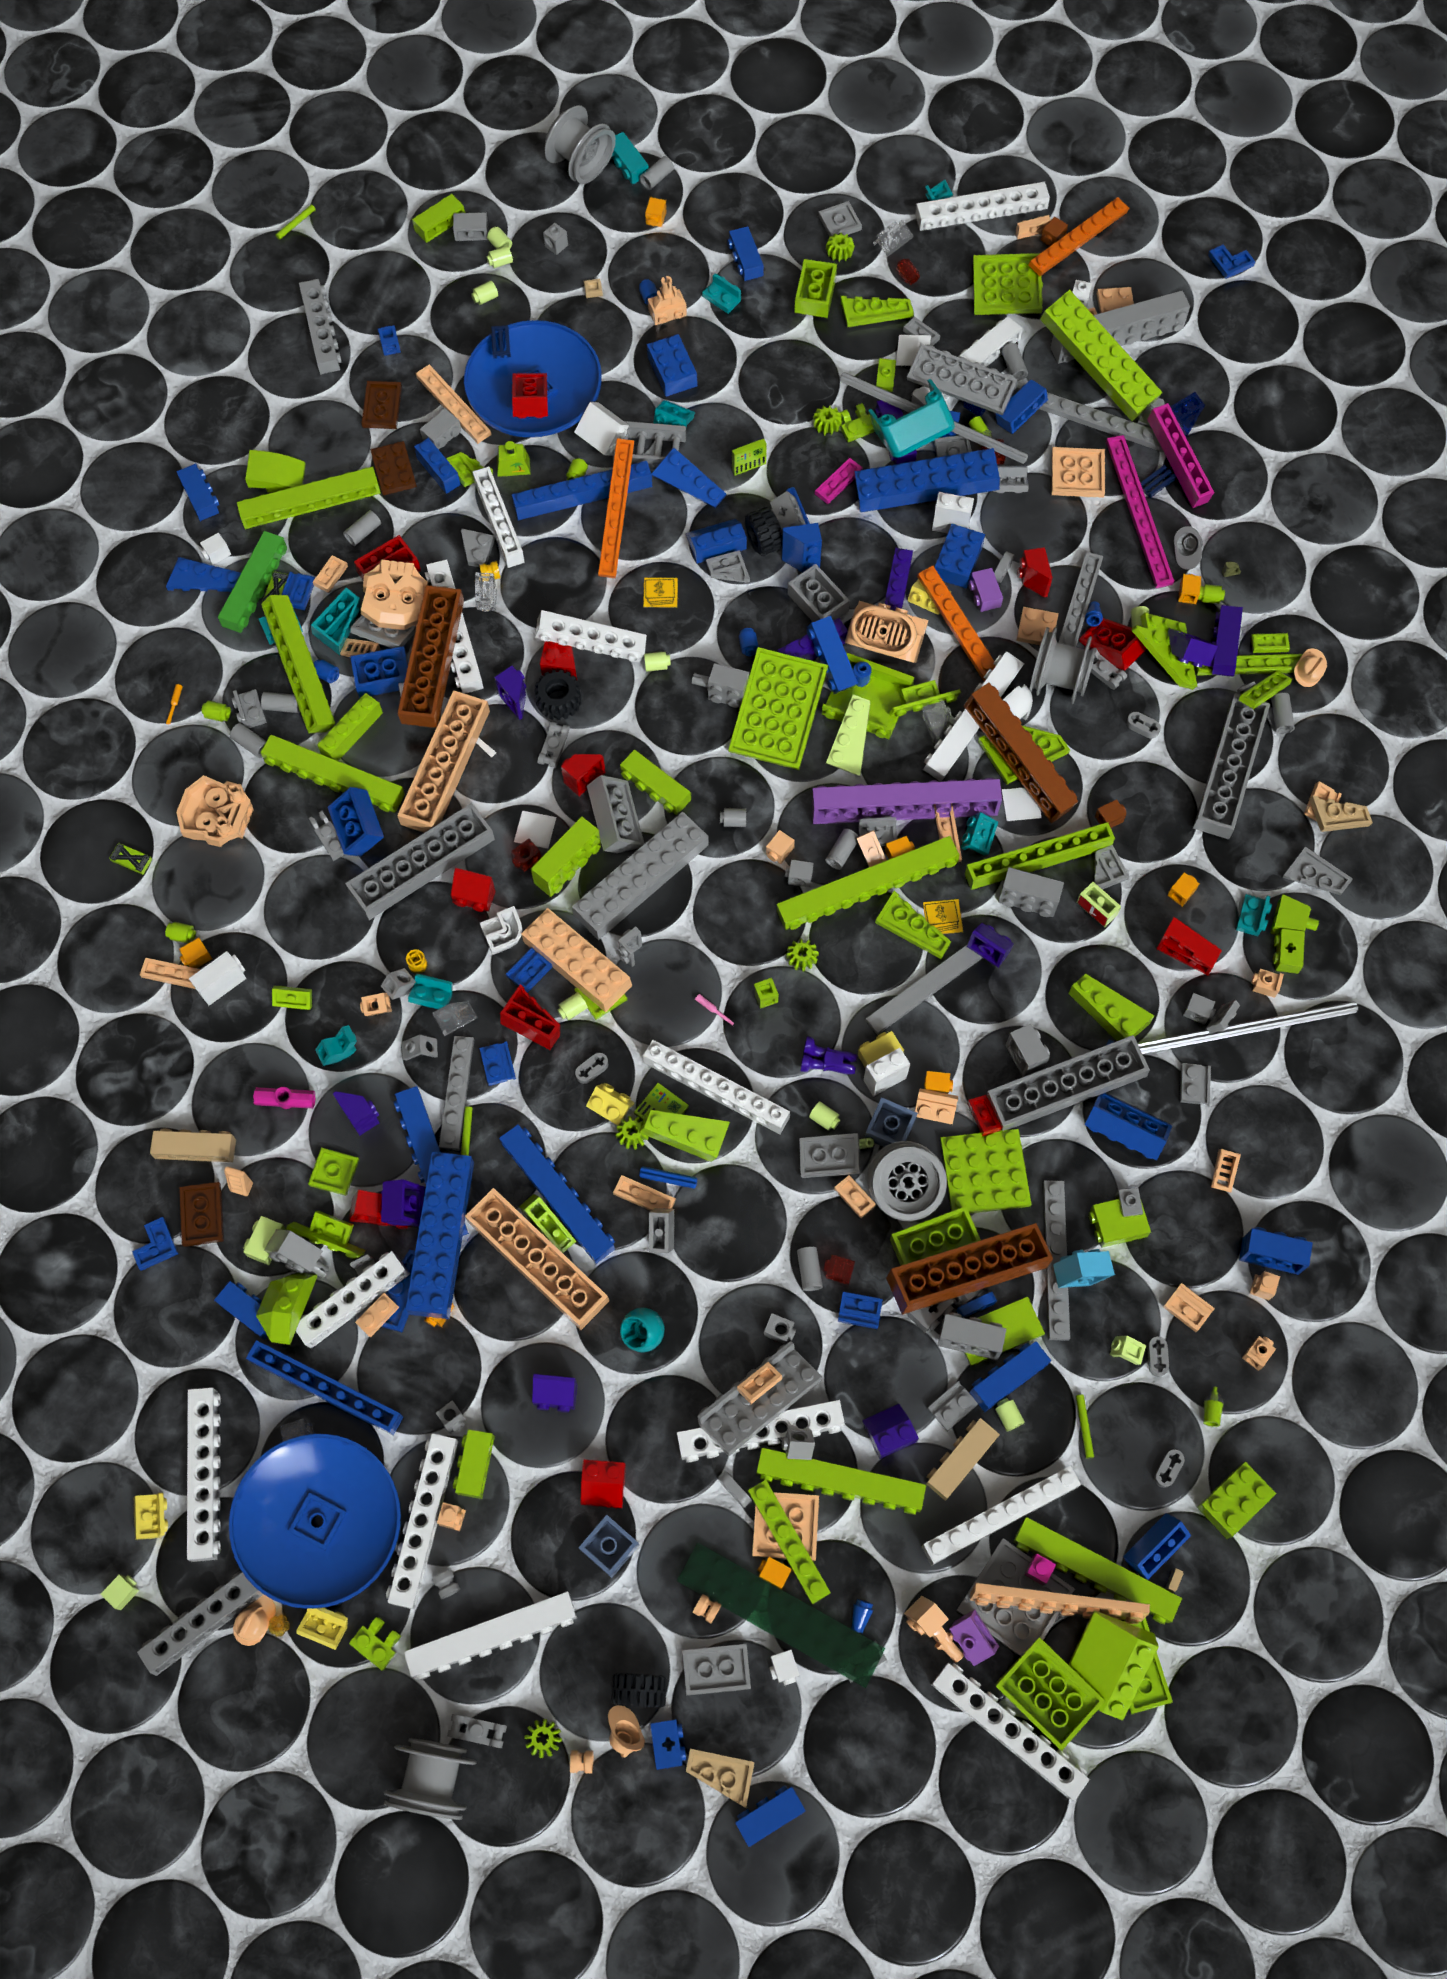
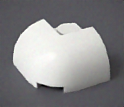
M1024 684L1022 688L1020 686L1016 687L1003 701L1009 704L1010 711L1014 716L1016 715L1019 719L1023 718L1026 721L1030 715L1033 699L1030 690Z
M514 906L497 912L496 917L480 923L492 955L513 947L521 937L522 925Z

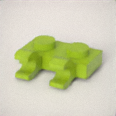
M862 403L856 405L857 410L855 413L858 419L851 421L847 409L841 411L843 423L841 431L848 443L875 432L870 414L867 415Z
M376 1617L369 1628L362 1626L349 1644L383 1671L397 1653L392 1648L401 1638V1635L392 1630L386 1641L383 1642L376 1634L385 1622Z

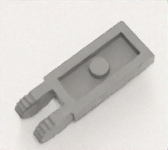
M320 811L318 812L319 817L325 823L324 825L318 827L316 820L312 816L308 819L332 860L335 861L345 854L343 853L335 827L331 821H328L324 812Z

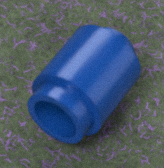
M646 279L639 284V292L645 304L648 305V299L657 296L658 290L651 280Z
M752 628L742 629L739 635L741 652L746 656H753L759 647L757 635Z
M319 659L313 663L320 679L328 683L338 680L340 675L338 667Z
M858 662L853 668L858 682L856 686L864 687L870 682L872 669L866 662Z

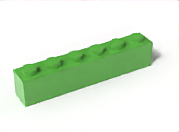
M266 531L263 532L218 616L222 627L242 633L244 627H247L249 617L255 612L257 602L263 597L266 585L270 583L274 570L279 567V561L287 551L283 537Z

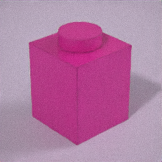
M1035 1554L1024 1575L1041 1585H1045L1056 1564L1039 1554Z

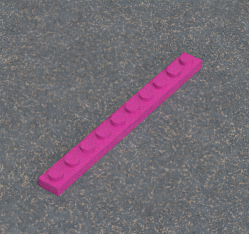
M1121 435L1107 438L1106 444L1155 587L1171 586L1174 584V579L1125 437Z

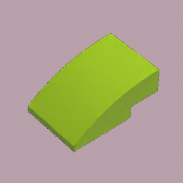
M250 450L245 480L248 488H266L267 492H277L303 485L306 464L304 461L290 456Z

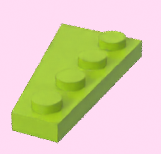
M841 296V304L847 327L910 318L914 314L910 299L888 298V300H881L872 297L871 300L862 299V297L850 299L847 296Z
M894 891L875 923L942 959L951 941L935 926H931L925 920L926 918L918 914L907 901L901 899L899 894Z

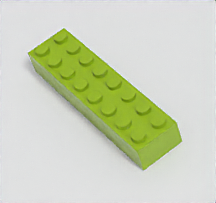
M1071 290L1067 291L1044 311L1040 319L1043 324L1131 421L1136 419L1162 394V391Z

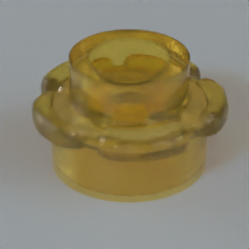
M284 1615L273 1616L269 1621L268 1629L271 1634L281 1637L289 1630L290 1624Z

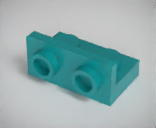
M715 273L713 275V282L702 292V297L729 314L741 301V290L736 285L728 282L724 277Z
M664 400L656 407L653 423L686 426L687 428V425L693 420L695 412Z
M979 812L971 816L967 821L968 827L962 837L961 849L971 848L986 856L989 854L998 821Z
M1246 894L1243 899L1236 930L1258 936L1261 931H1265L1268 923L1265 917L1266 914L1270 913L1272 903H1269L1271 896H1266L1265 899Z
M416 974V983L408 996V1002L445 1011L452 998L453 983Z

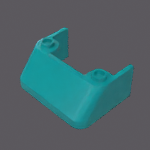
M931 379L927 380L930 392L925 396L926 405L898 419L890 414H885L878 418L872 409L868 410L875 433L893 457H902L950 433L955 428L954 420L944 397Z

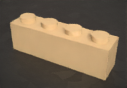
M163 1128L160 1131H153L150 1154L155 1159L233 1162L236 1139L227 1131H219V1134L211 1133L207 1130H200L199 1133H194L186 1129H181L180 1132H172L170 1129Z
M981 1418L978 1422L973 1420L966 1428L968 1434L964 1438L960 1436L953 1444L955 1447L954 1451L951 1454L947 1451L941 1458L940 1462L942 1465L937 1470L934 1467L927 1475L929 1481L926 1485L945 1501L1000 1435Z

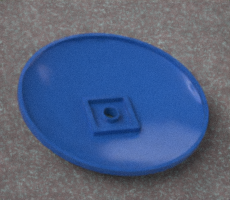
M540 320L509 324L511 357L504 355V358H500V356H497L495 359L493 358L492 333L484 338L471 353L464 373L467 399L481 420L494 429L509 435L530 438L549 436L564 431L581 420L589 403L596 402L600 393L602 373L597 354L584 337L561 324ZM502 330L504 351L506 350L505 330ZM495 331L496 350L500 351L499 331ZM512 373H547L548 417H513Z
M310 1434L289 1439L271 1448L254 1462L242 1478L235 1492L229 1516V1537L234 1557L239 1568L250 1583L262 1594L274 1601L304 1609L325 1608L340 1604L368 1588L379 1577L390 1561L399 1538L401 1526L398 1492L389 1472L379 1459L365 1447L352 1440L329 1434ZM320 1515L323 1518V1524L315 1528L312 1525V1519Z

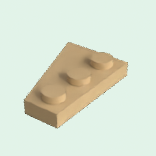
M1313 795L1309 798L1321 832L1368 827L1373 823L1367 806L1348 802L1345 804L1337 803L1333 799L1323 800Z
M690 1749L686 1772L743 1807H747L754 1762Z

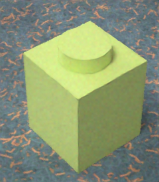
M119 1574L100 1595L115 1609L122 1610L137 1594L139 1589L135 1586L137 1582L131 1576L127 1575L125 1577Z

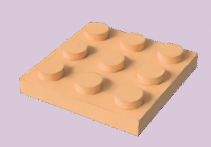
M1052 447V495L1104 498L1105 449Z
M773 1492L812 1561H816L819 1496ZM755 1505L752 1557L786 1559Z

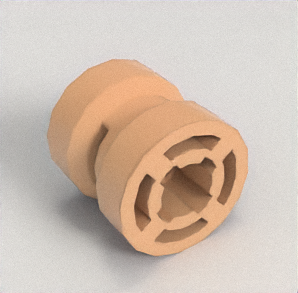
M702 1594L693 1613L697 1616L705 1617L707 1622L712 1623L721 1604L710 1601L708 1596Z
M571 1750L570 1773H578L579 1771L592 1773L593 1751L586 1750L584 1753H580L578 1750Z

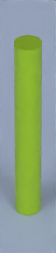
M312 204L276 233V237L279 240L282 239L316 210Z
M465 1107L461 1155L469 1156L472 1107Z
M1076 1395L1086 1458H1093L1094 1452L1084 1395Z

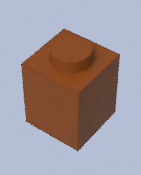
M1054 216L1043 228L1041 241L1046 245H1053L1066 235L1068 224Z
M1116 799L1098 808L1095 818L1099 824L1108 822L1110 828L1124 822L1126 809Z

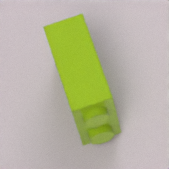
M1120 1199L1095 1204L1091 1207L1089 1219L1095 1225V1239L1097 1243L1100 1242L1101 1248L1149 1236L1151 1230L1143 1205L1142 1215L1127 1217L1122 1215Z

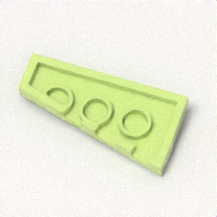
M856 695L852 696L826 764L861 777L870 700Z

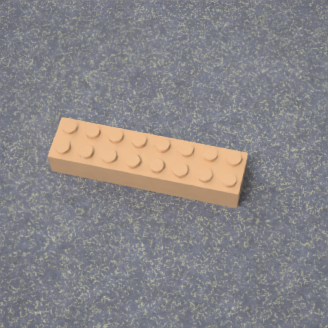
M453 690L397 815L402 826L425 833L442 822L490 712L488 701Z
M494 1188L465 1215L467 1222L580 1330L609 1302L608 1296Z

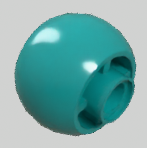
M646 1307L631 1310L625 1315L620 1325V1335L624 1344L636 1352L652 1351L661 1343L664 1337L665 1328L662 1318L657 1312Z

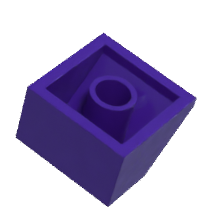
M1169 628L1171 651L1173 655L1178 657V661L1186 664L1191 661L1192 665L1200 668L1202 665L1210 667L1218 648L1217 645L1197 636Z
M511 666L494 678L498 695L515 716L521 720L526 701V685L523 681L525 677L520 670H516Z
M981 923L972 932L967 947L999 968L1010 953L1014 943L1007 936H1001L995 932V929L990 925Z
M337 1091L332 1093L359 1136L379 1124L377 1119L379 1113L371 1100L366 1101L360 1095Z
M404 1179L383 1182L381 1222L398 1226L419 1227L426 1187Z
M534 1374L533 1405L537 1406L539 1410H549V1407L557 1408L559 1412H570V1409L575 1410L578 1388L576 1379Z
M900 1404L862 1420L879 1459L910 1446L919 1439L909 1417Z

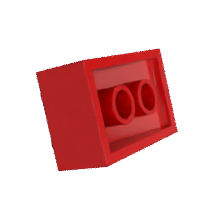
M512 373L513 417H548L547 373Z
M1103 618L1098 626H1091L1079 638V642L1086 646L1088 638L1091 636L1092 640L1089 649L1097 648L1100 655L1115 667L1124 671L1147 649L1132 632L1131 627Z

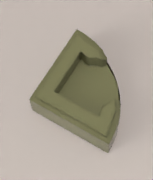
M1225 562L1222 569L1223 577L1241 573L1236 562Z

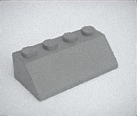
M600 775L587 785L597 829H599L603 851L621 853L642 847L645 843L628 781Z

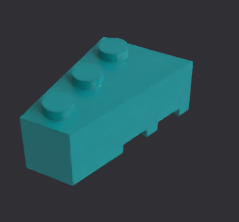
M345 588L311 624L312 634L338 655H340L344 643L350 634L351 626L354 624L361 609L360 598L348 588Z

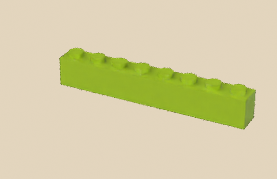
M369 467L324 480L313 481L305 485L279 490L274 493L260 495L259 497L244 499L237 502L244 528L248 529L381 494L374 468Z
M269 595L261 606L308 733L327 732L336 723L289 596Z
M270 735L260 752L266 764L270 766L276 765L288 773H296L300 778L311 779L320 786L326 785L335 792H345L350 787L365 789L368 791L372 804L379 806L385 812L391 811L396 813L405 796L403 787L274 735Z
M1107 822L967 864L965 876L970 889H977L1005 880L1008 867L1030 873L1095 853L1098 850L1113 845L1115 837Z
M766 1448L761 1450L757 1475L763 1481L772 1482V1479L780 1480V1484L792 1487L793 1484L801 1485V1489L813 1491V1488L822 1490L821 1493L833 1496L834 1493L841 1494L842 1498L854 1501V1498L863 1499L862 1503L868 1505H875V1502L881 1503L883 1508L895 1510L896 1507L903 1508V1512L916 1515V1512H921L926 1489L925 1484L819 1460L787 1459L786 1453Z
M1027 1517L1023 1519L1013 1543L1017 1544L1016 1548L1025 1553L1031 1551L1034 1554L1041 1555L1055 1563L1057 1570L1063 1573L1069 1571L1075 1574L1074 1578L1085 1584L1088 1581L1094 1584V1589L1106 1594V1591L1113 1594L1115 1600L1150 1604L1149 1614L1153 1615L1152 1619L1163 1625L1165 1622L1171 1623L1182 1600L1181 1597Z

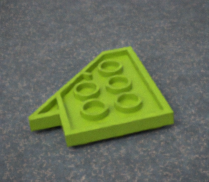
M1149 613L1142 614L1140 616L1142 627L1136 625L1132 628V632L1178 686L1192 690L1196 688L1197 681L1192 662L1189 661L1186 664L1178 661V657L1173 655L1171 651L1169 628L1187 633L1185 623Z
M1022 726L1030 732L1034 743L1042 748L1043 755L1047 760L1053 762L1070 752L1061 735ZM986 735L978 739L980 746L1006 785L1017 780L1018 778Z

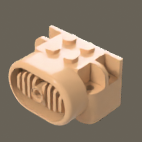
M859 601L852 616L845 643L916 663L929 620L908 615L907 610L897 607L895 611L890 610L891 606L883 603H878V606Z

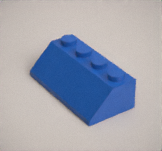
M1106 1093L1098 1095L1085 1122V1126L1091 1131L1099 1132L1108 1139L1118 1141L1124 1144L1126 1148L1136 1150L1146 1158L1155 1160L1158 1159L1172 1128V1125Z

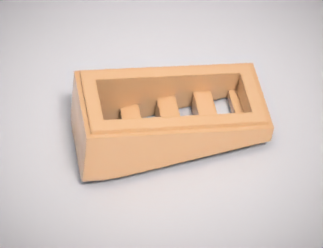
M347 638L340 654L350 658V656L365 654L368 650L375 652L381 649L379 643ZM349 644L352 645L351 650L347 651Z
M1219 1149L1211 1184L1212 1188L1231 1193L1241 1154ZM1226 1157L1233 1159L1232 1163L1223 1161V1158ZM1222 1164L1230 1166L1231 1170L1221 1168ZM1220 1172L1230 1174L1229 1178L1220 1176ZM1218 1179L1228 1182V1185L1217 1183Z
M227 1166L224 1171L229 1190L233 1193L248 1196L253 1181L244 1171Z

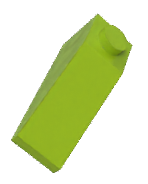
M533 1194L519 1206L533 1225L562 1253L576 1242L539 1196Z

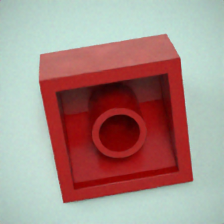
M1045 547L1024 550L1023 556L1020 558V567L1017 569L1018 577L1022 579L1024 586L1042 597H1048L1053 577Z
M574 754L571 758H567L561 766L564 783L579 797L587 790L589 783L606 773L604 757L601 754Z
M455 868L451 890L453 903L459 907H472L478 912H489L496 893L492 877Z
M583 1459L581 1505L622 1508L626 1464Z

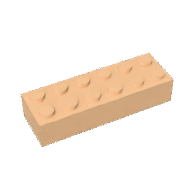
M549 908L521 933L524 943L529 948H533L552 964L557 972L604 1012H607L632 987L631 979L625 972Z

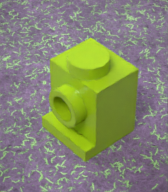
M772 978L754 984L755 997L760 1009L778 1003L779 994Z

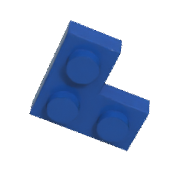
M1221 245L1210 250L1208 256L1225 279L1255 265V260L1247 250L1232 256L1227 248Z
M164 1217L144 1225L151 1243L132 1251L138 1268L141 1271L179 1254Z

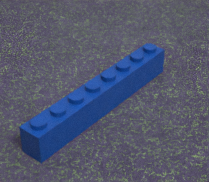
M643 461L631 464L628 493L652 487V474L648 462ZM613 469L512 494L517 519L522 520L609 498Z
M418 1086L396 1093L397 1100L394 1101L397 1112L401 1111L403 1118H400V1123L403 1130L407 1129L409 1135L405 1137L409 1148L413 1146L415 1153L411 1155L414 1164H419L421 1170L418 1172L421 1183L425 1182L427 1184L432 1152L441 1153L421 1093ZM464 1224L463 1236L469 1234L466 1224Z
M519 1124L499 1138L502 1146L594 1263L597 1264L615 1250L613 1245L615 1243L614 1239L609 1233L605 1234L602 1231L603 1225L596 1217L593 1219L590 1216L591 1210L585 1202L582 1204L577 1199L579 1195L574 1188H568L565 1184L567 1180L561 1172L556 1173L553 1169L555 1165L549 1157L545 1159L541 1154L543 1152L542 1148L537 1142L533 1143L530 1140L532 1136L525 1127L522 1129Z
M257 1340L246 1357L252 1364L393 1436L403 1419V1416L395 1410Z

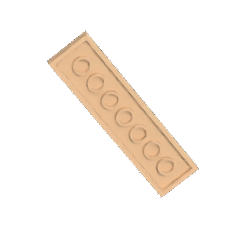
M975 1583L970 1593V1601H975V1604L982 1606L993 1603L997 1604L999 1608L1017 1606L1022 1611H1031V1608L1040 1609L1041 1613L1051 1614L1053 1611L1061 1612V1615L1064 1616L1081 1614L1086 1619H1090L1095 1610L1116 1619L1126 1620V1623L1139 1624L1150 1613V1604Z

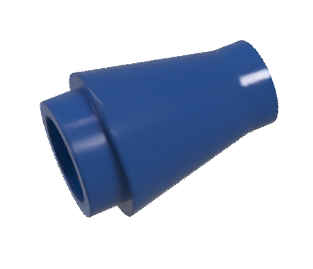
M1093 601L1089 604L1085 621L1089 626L1095 627L1102 622L1103 615L1100 610V604Z
M860 1599L856 1600V1604H853L851 1630L863 1633L874 1611L872 1603Z

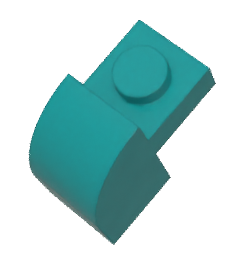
M347 1025L342 1026L335 1037L321 1040L315 1051L322 1065L334 1064L351 1056L356 1051L354 1046L357 1042L356 1036L350 1026Z

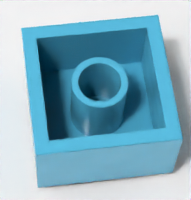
M1093 1249L1088 1252L1076 1250L1072 1252V1255L1061 1257L1059 1262L1053 1264L1058 1288L1091 1286L1115 1275L1109 1251L1100 1252V1249Z

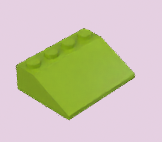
M1094 1610L1068 1665L1105 1700V1703L1098 1709L1099 1711L1124 1720L1159 1645L1155 1633Z
M1040 1637L995 1684L1061 1751L1105 1703V1700Z

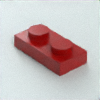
M987 1095L968 1100L967 1104L982 1136L1001 1131L1002 1126Z

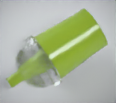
M980 416L970 420L969 426L971 429L992 438L991 431Z
M1213 1387V1391L1207 1393L1203 1399V1424L1211 1427L1220 1426L1222 1409L1225 1402L1222 1395L1217 1392V1387Z

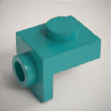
M946 180L932 189L928 185L925 186L928 191L926 196L929 201L946 199L953 196Z

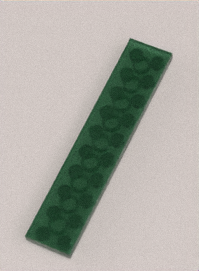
M699 1543L696 1544L677 1580L682 1585L700 1595L708 1596L712 1602L720 1603L721 1607L865 1689L884 1653L885 1648Z

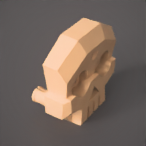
M381 559V562L373 570L364 574L363 592L365 595L361 607V615L381 628L406 630L417 625L425 586L428 585V581L418 573L414 563ZM383 594L384 597L379 598L378 595ZM409 597L411 598V600L406 601L405 598Z
M203 775L185 789L176 813L183 837L193 840H206L209 845L222 847L223 844L232 839H243L254 809L241 784L229 781L223 784Z

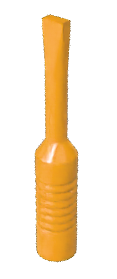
M180 684L175 685L170 702L172 706L166 724L169 725L171 724L175 706L178 705L183 688Z

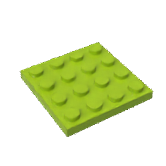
M1040 253L973 255L974 315L1042 313V278L1028 266L1029 262Z
M1019 1129L999 1131L982 1136L981 1133L940 1138L951 1212L965 1206L969 1214L1031 1207Z

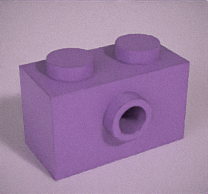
M989 568L972 572L968 585L970 591L974 593V602L976 606H979L980 612L1001 607L1003 596L993 569Z
M975 1609L954 1621L950 1627L954 1641L959 1643L965 1658L971 1661L973 1666L995 1655L999 1648V1645Z

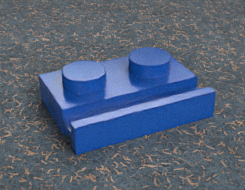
M293 572L289 573L282 595L289 596L293 608L306 609L314 587L313 581L315 577L299 573L293 574Z
M531 948L506 973V977L511 979L518 987L521 984L528 993L553 966L542 955Z
M507 1041L502 1044L480 1048L489 1086L516 1079Z
M843 1292L838 1322L878 1329L883 1299Z

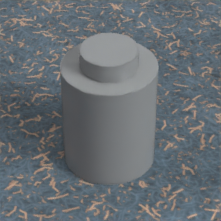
M724 808V812H720V823H724V827H746V808Z

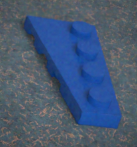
M675 448L670 451L652 472L653 477L680 489L684 493L714 508L727 495Z
M179 557L166 588L173 591L174 589H182L183 591L200 589V591L217 590V592H232L241 573Z
M409 1249L402 1260L410 1275L385 1293L400 1308L381 1327L401 1333L409 1316L406 1311V1304L415 1251Z

